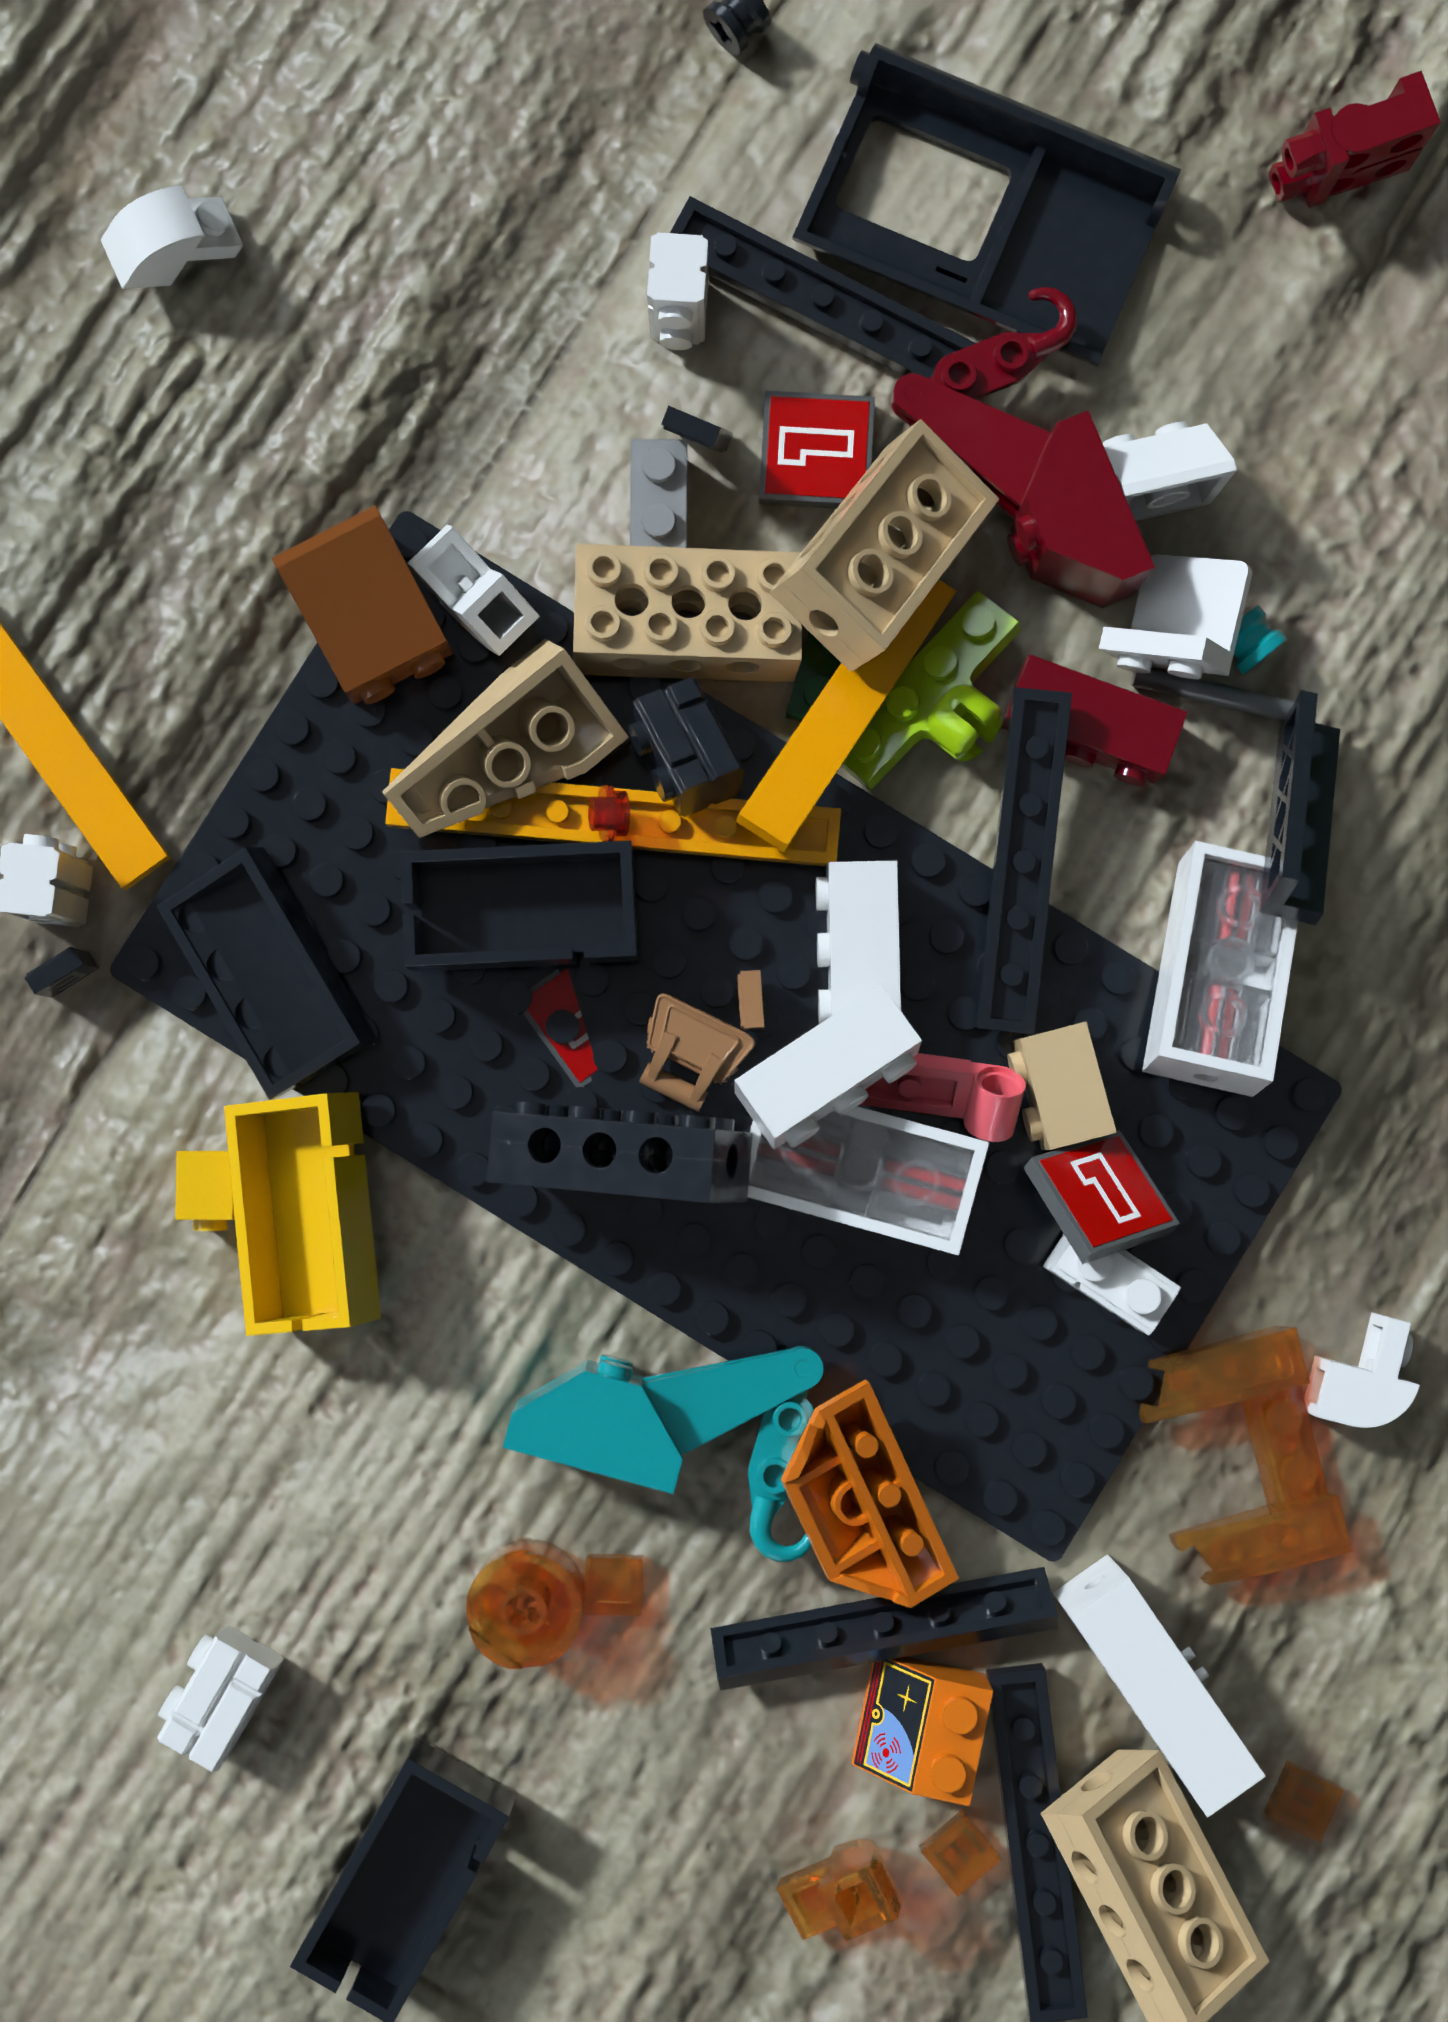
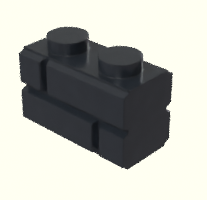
M696 678L684 679L669 685L664 691L662 689L638 697L633 702L634 723L628 725L629 736L640 757L649 754L656 768L651 771L652 780L663 802L672 800L680 816L686 817L708 808L712 803L716 805L736 797L742 792L744 768Z

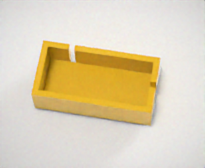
M359 1092L325 1093L224 1106L246 1336L287 1333L302 1329L303 1331L345 1328L381 1319L365 1154L355 1155L354 1144L364 1143Z

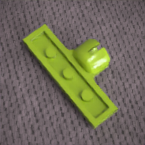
M977 590L913 658L841 767L871 791L915 743L922 739L933 740L958 761H972L981 755L983 750L975 744L976 739L979 736L985 742L991 744L999 733L1003 720L1000 707L977 690L973 684L977 677L1021 632L1019 621Z

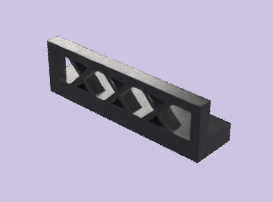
M1301 690L1279 728L1259 912L1316 926L1324 914L1340 728L1315 723L1318 694Z

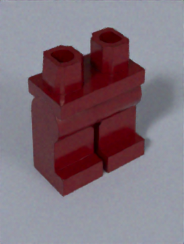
M1422 70L1400 78L1388 99L1370 106L1360 103L1348 104L1341 108L1335 116L1332 113L1331 107L1315 112L1303 134L1285 140L1281 147L1283 161L1273 164L1268 172L1278 202L1281 203L1304 195L1308 208L1324 203L1328 196L1338 195L1409 171L1424 149L1423 146H1426L1441 124Z

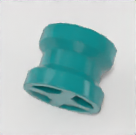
M1259 605L1242 617L1234 651V656L1237 658L1236 667L1243 675L1287 640L1280 630H1272L1265 622L1266 613Z

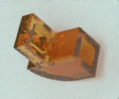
M855 1839L834 1846L830 1857L780 1878L776 1887L802 1940L836 1926L839 1927L845 1941L851 1940L898 1920L903 1902V1897L875 1842L870 1839Z

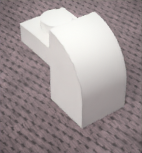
M183 186L159 189L134 200L114 217L101 238L103 247L122 289L171 286L187 261L235 258L243 247V243L223 198H188Z
M446 525L407 563L440 600L439 603L484 647L499 656L540 617L505 576L490 569L454 527Z
M1371 1312L1358 1366L1315 1355L1302 1410L1322 1419L1360 1428L1381 1426L1398 1418L1411 1405L1420 1386L1417 1383L1398 1377L1400 1367H1405L1408 1364L1412 1354L1413 1337L1409 1334L1411 1323Z

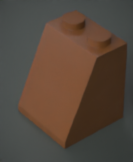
M376 505L272 557L278 572L341 687L354 704L364 700L365 704L378 702L395 691L393 684L413 674L417 679L429 676L445 665L444 658L454 654Z

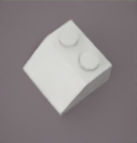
M1175 422L1159 428L1155 431L1154 436L1135 440L1133 434H1123L1103 442V446L1135 521L1211 504L1237 471L1234 458L1207 423L1189 427L1188 422Z

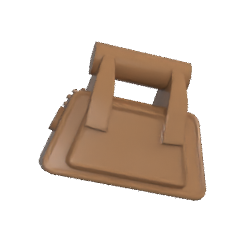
M663 993L658 995L656 999L653 1017L649 1018L647 1034H649L646 1041L647 1048H650L651 1052L654 1051L655 1053L652 1062L646 1066L639 1083L699 1112L708 1094L706 1090L711 1082L714 1081V1084L720 1083V1085L723 1082L726 1083V1079L739 1070L737 1068L738 1065L754 1048L756 1044L755 1038L670 994ZM668 1059L700 1074L696 1085L663 1070Z

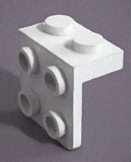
M1152 555L1151 559L1155 568L1140 586L1131 629L1103 627L1099 649L1117 658V667L1132 672L1150 673L1151 667L1168 669L1167 672L1169 674L1189 679H1201L1202 673L1229 676L1252 578L1251 567L1242 561Z

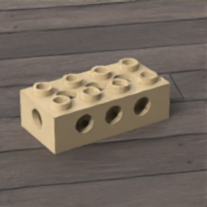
M920 419L886 446L769 593L852 672L886 650L998 502L999 498Z
M576 543L573 662L583 675L682 679L693 677L694 679L794 682L802 660V624L769 592L801 552ZM634 608L640 611L641 614L628 616L620 612V610ZM680 610H688L695 613L697 616L693 618H685L678 615L676 612ZM743 612L753 619L741 620L732 613Z
M1160 1750L1115 1751L1040 1813L1147 2022H1207L1270 1962Z

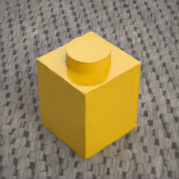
M177 1151L175 1220H193V1230L195 1231L228 1230V1220H235L228 1151Z

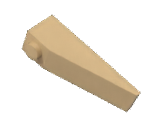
M544 639L504 671L382 793L415 834L421 838L482 814L484 809L514 797L520 799L535 793L537 788L562 778L569 780L584 774L629 737L565 649Z

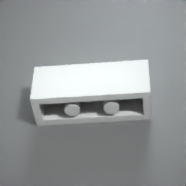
M897 861L828 862L826 877H816V910L827 911V933H817L818 967H828V990H818L819 1024L880 984L883 985L901 1010Z
M880 984L735 1079V1094L774 1150L785 1142L793 1148L813 1136L820 1129L817 1121L836 1109L841 1116L861 1104L869 1096L865 1089L884 1077L888 1083H892L909 1072L917 1064L913 1057L918 1054L922 1040L883 985Z

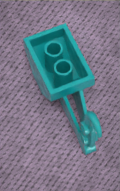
M797 1346L791 1349L647 1377L633 1372V1362L601 1354L599 1363L586 1360L518 1399L511 1414L502 1448L674 1494L683 1461V1454L762 1414L748 1466V1480L752 1503L750 1536L759 1552L764 1557L776 1562H792L802 1558L812 1548L806 1533L801 1541L795 1545H780L772 1537L771 1527L775 1514L788 1499L781 1478L814 1411L812 1405L807 1400L808 1389L815 1386L823 1375V1362L813 1349L806 1346Z

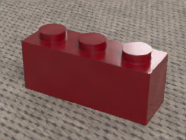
M1031 654L1027 656L1021 665L1014 687L1072 693L1065 754L1066 761L1083 767H1093L1094 762L1114 769L1113 776L1118 780L1140 787L1146 786L1147 782L1154 784L1166 774L1186 719L1187 711ZM1012 692L1002 717L1003 723L1001 728L1005 730L1009 728Z

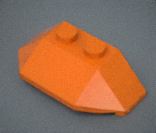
M865 1379L816 1407L784 1471L781 1482L826 1577L831 1582L870 1595L889 1599L894 1603L909 1608L958 1580L959 1577L870 1382Z

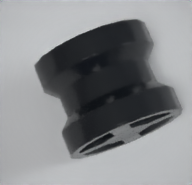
M763 0L713 1L703 10V18L713 37L726 51L735 56L748 47V38L753 33H763L771 26L772 21L769 10Z

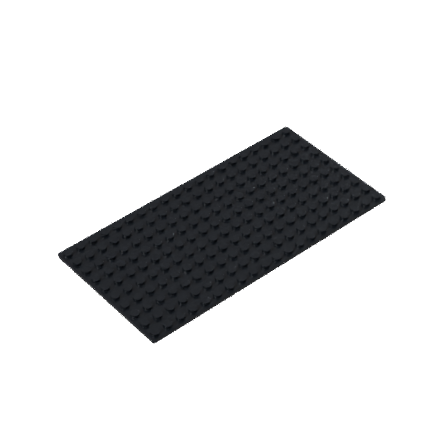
M409 511L401 512L389 529L406 563L441 531ZM477 553L490 569L503 574L540 616L499 656L484 647L462 627L439 603L440 600L409 567L454 654L444 658L445 665L429 676L417 679L413 674L393 684L395 691L386 698L372 704H365L364 700L354 704L345 694L320 646L316 643L111 964L110 972L112 976L245 1059L156 906L244 847H264L376 1037V1040L293 1090L303 1096L359 1092L362 1130L365 1135L727 1361L791 1349L797 1346H806L813 1349L821 1358L824 1368L821 1380L815 1386L808 1389L807 1400L812 1405L813 1410L866 1379L870 1382L913 1477L1051 1562L1060 1560L1342 1092L1340 1083L1280 1045L1278 1047L1273 1082L1253 1097L1142 1072L1159 971L1050 904L1048 906L1034 1034L976 1028L993 869L836 773L815 806L841 808L837 862L897 861L901 1012L922 1040L918 1053L971 1060V1062L1009 1068L1007 1055L1015 1052L1012 1041L1087 1022L1116 1131H1121L1180 1223L1169 1235L1126 1249L1127 1252L1181 1287L1154 1331L1147 1335L1117 1317L1116 1314L1108 1311L1043 1267L1064 1233L1033 1185L1024 1167L1031 1157L1057 1149L1041 1150L1039 1140L1030 1141L1022 1115V1109L1030 1107L1026 1091H1024L1012 1137L1001 1142H989L959 1255L749 1197L747 1198V1203H703L486 1182L493 1111L514 1113L515 1101L734 1119V1131L750 1133L753 1119L735 1094L734 1080L819 1025L818 990H828V967H818L817 933H827V911L816 910V877H826V866L634 849L639 961L588 964L584 959V953H577V964L425 972H413L404 967L402 915L414 914L422 920L421 910H410L402 904L400 851L566 843L447 832H433L419 838L412 829L388 827L385 824L388 799L382 791L389 785L391 768L405 769L504 671L541 641L546 639L564 648L572 660L574 641V612ZM584 675L629 738L586 773L569 780L562 778L552 783L657 792L651 775V771L656 768L649 754L641 757L637 754L629 736L628 725L634 723L633 702L638 697L659 689L664 691L669 685L684 679ZM703 692L744 768L742 792L731 799L748 800L786 745V742ZM568 968L593 1051V1060L598 1068L597 1071L590 1075L592 1081L584 1087H575L523 1014L532 1003L530 988L556 969L559 970V973H562ZM761 970L764 1029L744 1031L740 1026L737 976L740 974V971ZM663 993L670 994L752 1035L756 1041L754 1048L738 1065L737 1068L739 1070L732 1076L730 1075V1078L726 1079V1083L723 1082L720 1085V1083L714 1084V1081L711 1082L706 1090L708 1094L699 1112L639 1083L646 1066L652 1062L655 1053L654 1051L651 1052L650 1048H647L646 1041L648 1040L647 1036H649L647 1030L649 1018L653 1017L656 999L658 995ZM555 1011L546 1021V1032L557 1043H569L579 1034V1020L570 1011ZM668 1059L663 1067V1070L693 1085H696L700 1075ZM858 1105L862 1108L979 1139L968 1132L962 1118ZM839 1182L833 1205L866 1214L872 1191Z

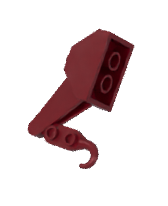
M1041 287L1031 290L1028 295L1031 301L1045 300L1056 306L1060 319L1055 328L1043 333H1000L946 355L938 362L930 378L915 373L906 374L898 379L894 386L891 407L896 416L910 427L921 419L999 498L996 504L1013 519L1010 527L1011 534L1007 536L1010 552L1018 566L1025 564L1031 579L1100 608H1105L1132 597L1154 570L1155 566L1089 410L1057 422L1051 433L978 401L980 398L1025 380L1050 354L1057 352L1067 345L1075 334L1078 316L1074 303L1065 293L1056 288Z

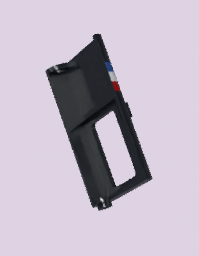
M878 43L874 44L870 53L861 50L850 77V84L857 86L855 97L795 229L792 240L1017 333H1043L1056 327L1060 319L1056 306L1045 300L1031 301L1028 296L1029 292L1033 289L1041 287L1056 288L1071 299L1078 316L1075 334L1070 342L1058 351L1098 367L1181 169ZM874 121L886 122L997 168L1009 176V184L975 259L971 261L962 260L838 207L836 200L871 123Z

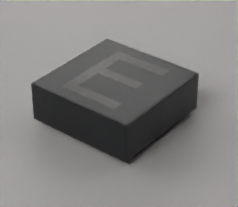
M68 947L28 972L24 978L35 995L53 998L98 970L99 967L90 952Z

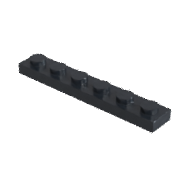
M689 196L670 233L703 235V238L708 240V274L713 278L902 375L915 373L930 378L934 373L936 365L943 357L975 344L970 339Z
M1021 687L1013 688L976 1028L1027 1034H1034L1072 700L1071 692Z
M1040 1567L953 1583L912 1608L894 1603L889 1599L877 1597L710 1628L717 1679L721 1691L1057 1629L1058 1614L1045 1568Z
M1042 1663L986 1669L987 1679L993 1689L990 1710L1027 2016L1030 2022H1057L1088 2018L1070 1870L1040 1814L1061 1797L1046 1670Z

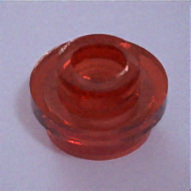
M601 785L598 797H590L588 804L589 828L591 831H598L601 842L614 841L615 837H626L629 831L630 804L626 791H615L612 785Z

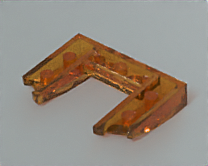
M1276 1325L1149 1360L1148 1368L1164 1371L1158 1406L1140 1405L1139 1416L1143 1423L1156 1422L1242 1402L1267 1505L1169 1534L1170 1542L1178 1551L1184 1552L1193 1545L1213 1569L1206 1571L1200 1577L1205 1584L1215 1585L1270 1574L1353 1552L1339 1495L1328 1493L1301 1387L1302 1385L1309 1384L1310 1379L1296 1327Z

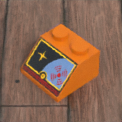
M908 1656L871 1663L851 1760L852 1765L913 1795L970 1807L993 1689L985 1673Z

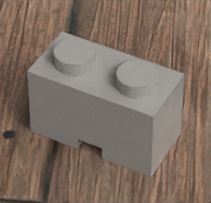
M631 439L630 546L687 548V439Z

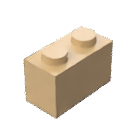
M1087 1022L1012 1041L1015 1052L1007 1055L1008 1065L1016 1074H1020L1026 1083L1025 1091L1030 1107L1022 1109V1115L1031 1142L1039 1140L1041 1150H1053L1117 1133Z

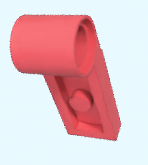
M918 1053L913 1057L917 1064L909 1072L892 1083H888L884 1077L865 1089L869 1096L859 1104L964 1119L966 1129L973 1136L989 1142H1001L1012 1137L1026 1083L1020 1074H1016L1014 1070L1004 1066Z

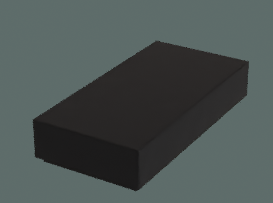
M669 405L661 423L664 426L663 429L721 453L727 451L733 433Z

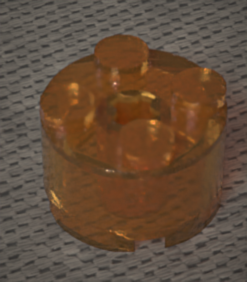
M527 1537L516 1539L494 1551L479 1569L467 1594L466 1613L469 1632L478 1650L495 1664L508 1669L544 1666L560 1658L571 1646L578 1633L586 1603V1584L577 1564L558 1546L543 1540ZM529 1594L537 1601L535 1607L530 1606L523 1612L516 1606L519 1598H524Z

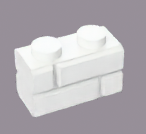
M657 232L656 235L651 236L650 269L647 286L650 337L656 342H660V345L665 348L686 350L691 348L693 344L699 345V343L705 341L709 287L708 240L703 238V235Z
M24 834L23 844L8 842V844L1 847L0 873L4 877L0 879V912L35 923L80 928L87 921L89 899L84 897V893L91 890L93 866L88 864L87 861L76 857L77 847L60 844V840L53 837Z
M1064 1234L1043 1265L1045 1269L1147 1335L1154 1331L1181 1288L1126 1250L1082 1264Z
M225 1625L214 1638L205 1634L187 1662V1666L195 1670L187 1686L184 1689L176 1685L158 1713V1717L166 1721L157 1737L159 1742L181 1755H188L190 1760L207 1770L218 1772L228 1759L283 1662L284 1658L282 1655L260 1642L256 1643L253 1641V1638L232 1626Z

